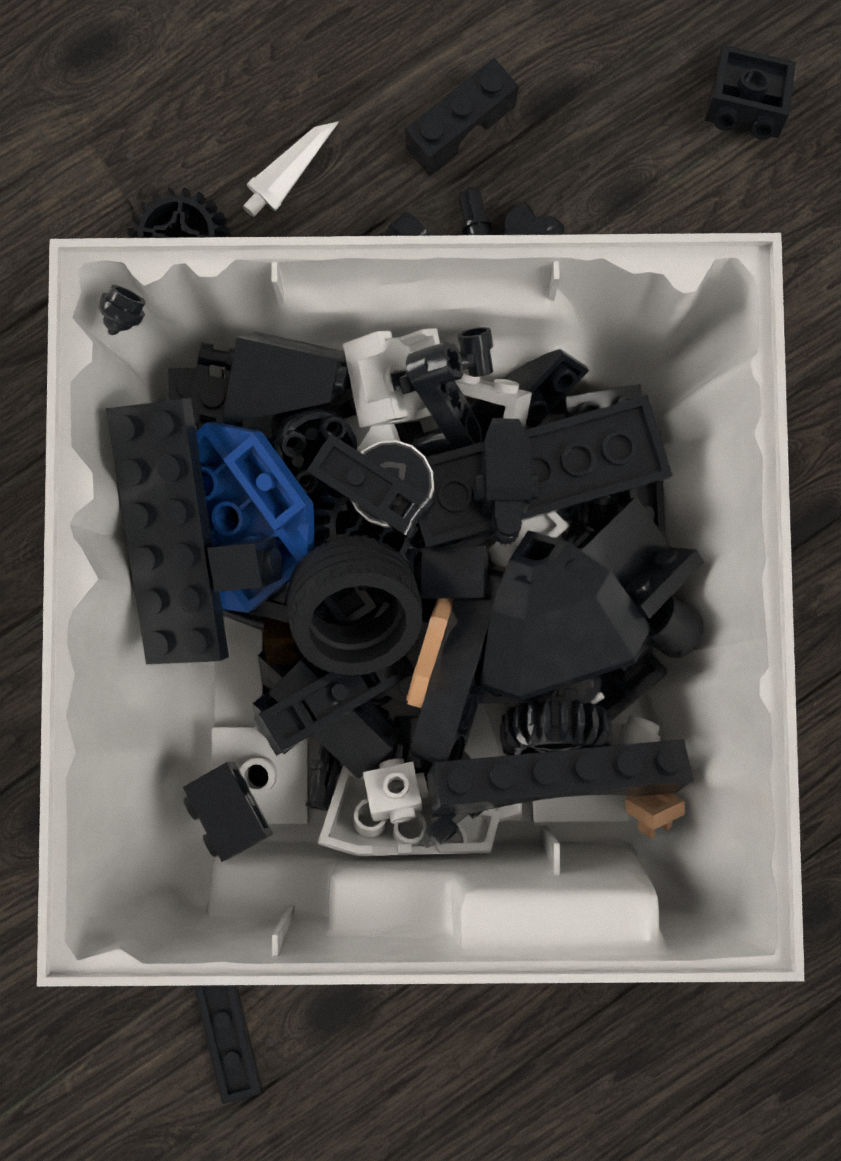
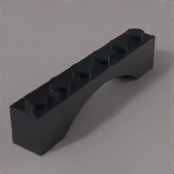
M684 739L434 762L426 775L432 818L472 814L519 803L586 795L641 797L677 793L693 781Z

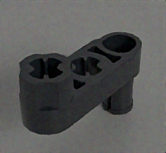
M446 341L408 354L406 358V371L409 380L439 426L438 429L415 434L416 438H413L414 447L428 458L482 442L483 437L480 424L455 380L462 378L464 371L461 354L456 345Z

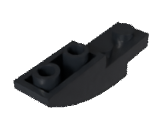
M557 349L524 364L504 379L519 383L518 389L532 392L526 425L533 428L543 421L590 370L586 365L562 349ZM479 399L471 408L480 424L483 437L482 442H484L492 418H503L505 406Z

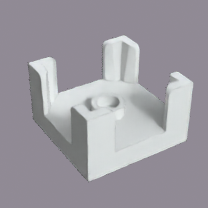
M437 328L422 329L396 338H392L391 331H377L343 344L360 428L415 422L432 417L416 391L402 394V389L394 391L390 374L406 369L408 354L440 344Z

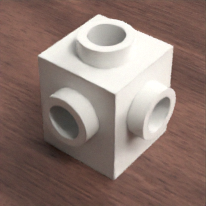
M392 759L380 763V769L363 772L373 821L390 818L391 823H402L415 819V813L423 811L421 799L429 797L424 772L415 774L413 762L404 763V759ZM395 789H403L400 793H392Z

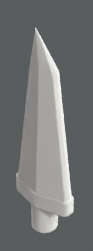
M338 122L313 127L255 178L253 177L247 183V187L254 194L243 205L244 210L252 217H255L265 205L275 212Z

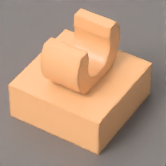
M673 793L641 797L628 796L625 798L626 812L639 820V831L650 839L655 837V829L662 827L668 831L672 827L673 820L685 815V801Z

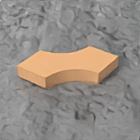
M455 598L437 599L408 691L406 701H408L407 704L422 708Z

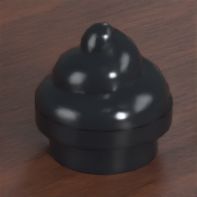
M111 285L108 293H102L99 300V310L104 316L103 323L110 335H116L120 331H128L133 326H138L145 316L142 309L146 303L142 297L118 285Z

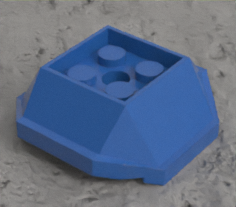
M208 422L196 431L213 546L227 541L275 536L276 547L282 556L281 580L262 588L220 591L223 610L248 613L255 610L289 583L291 574H293V570L297 567L299 561L301 562L304 556L315 549L313 502L262 431L219 422ZM232 509H235L238 514V524L232 517Z

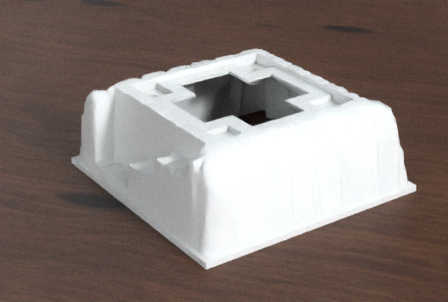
M781 233L50 239L37 987L804 981ZM111 285L124 287L142 297L146 302L142 309L145 313L142 322L138 326H133L128 331H120L116 335L108 333V329L103 323L104 316L99 310L102 293H108ZM488 327L491 329L494 345L490 349L494 371L489 375L481 376V380L494 383L495 379H504L524 364L546 353L562 349L586 365L590 370L566 396L641 384L642 396L648 395L658 430L661 431V440L673 475L670 479L663 481L666 541L670 547L696 549L704 560V563L673 596L700 614L703 620L704 631L695 649L680 658H669L651 645L652 654L668 670L667 675L611 721L613 724V741L611 746L620 745L622 724L627 723L629 716L640 717L660 726L658 735L661 737L659 741L685 740L693 781L677 793H673L685 801V815L673 820L670 830L666 831L659 827L655 829V837L650 839L639 831V820L626 812L625 798L628 796L586 795L522 803V813L520 816L498 822L490 853L355 856L318 845V839L328 811L305 806L308 800L314 771L311 770L313 760H317L320 742L311 735L295 745L286 754L281 753L276 756L267 739L257 730L256 722L253 719L255 715L252 703L264 695L257 657L263 651V631L223 616L229 653L228 658L216 662L146 665L106 408L169 401L168 368H196L201 342L214 344L213 349L229 352L230 348H235L236 337L256 331L344 351V343L377 331H391L392 338H396L422 329L437 328L440 343L446 341L450 344L454 343L460 352L458 334L472 328ZM210 365L209 376L222 378L221 370L224 368ZM345 388L344 393L329 403L311 406L310 408L334 412L342 417L343 414L339 407L353 398L352 388ZM464 395L470 407L479 400ZM550 412L538 426L565 419V414L551 415ZM273 415L243 421V428L253 427L272 438L271 421ZM433 417L420 420L424 433L432 430ZM528 425L525 426V430L531 428ZM584 503L585 506L583 507L589 511V503ZM621 503L618 504L617 510L621 507ZM225 762H235L274 835L232 859L221 862L219 856L213 857L208 851L203 840V835L206 834V831L200 820H194L188 813L183 798L187 797L183 786ZM253 765H261L267 770L268 782L265 786L258 787L250 782L248 774ZM337 776V781H336L335 789H336V786H337V783H338V780H339V777H340V776Z

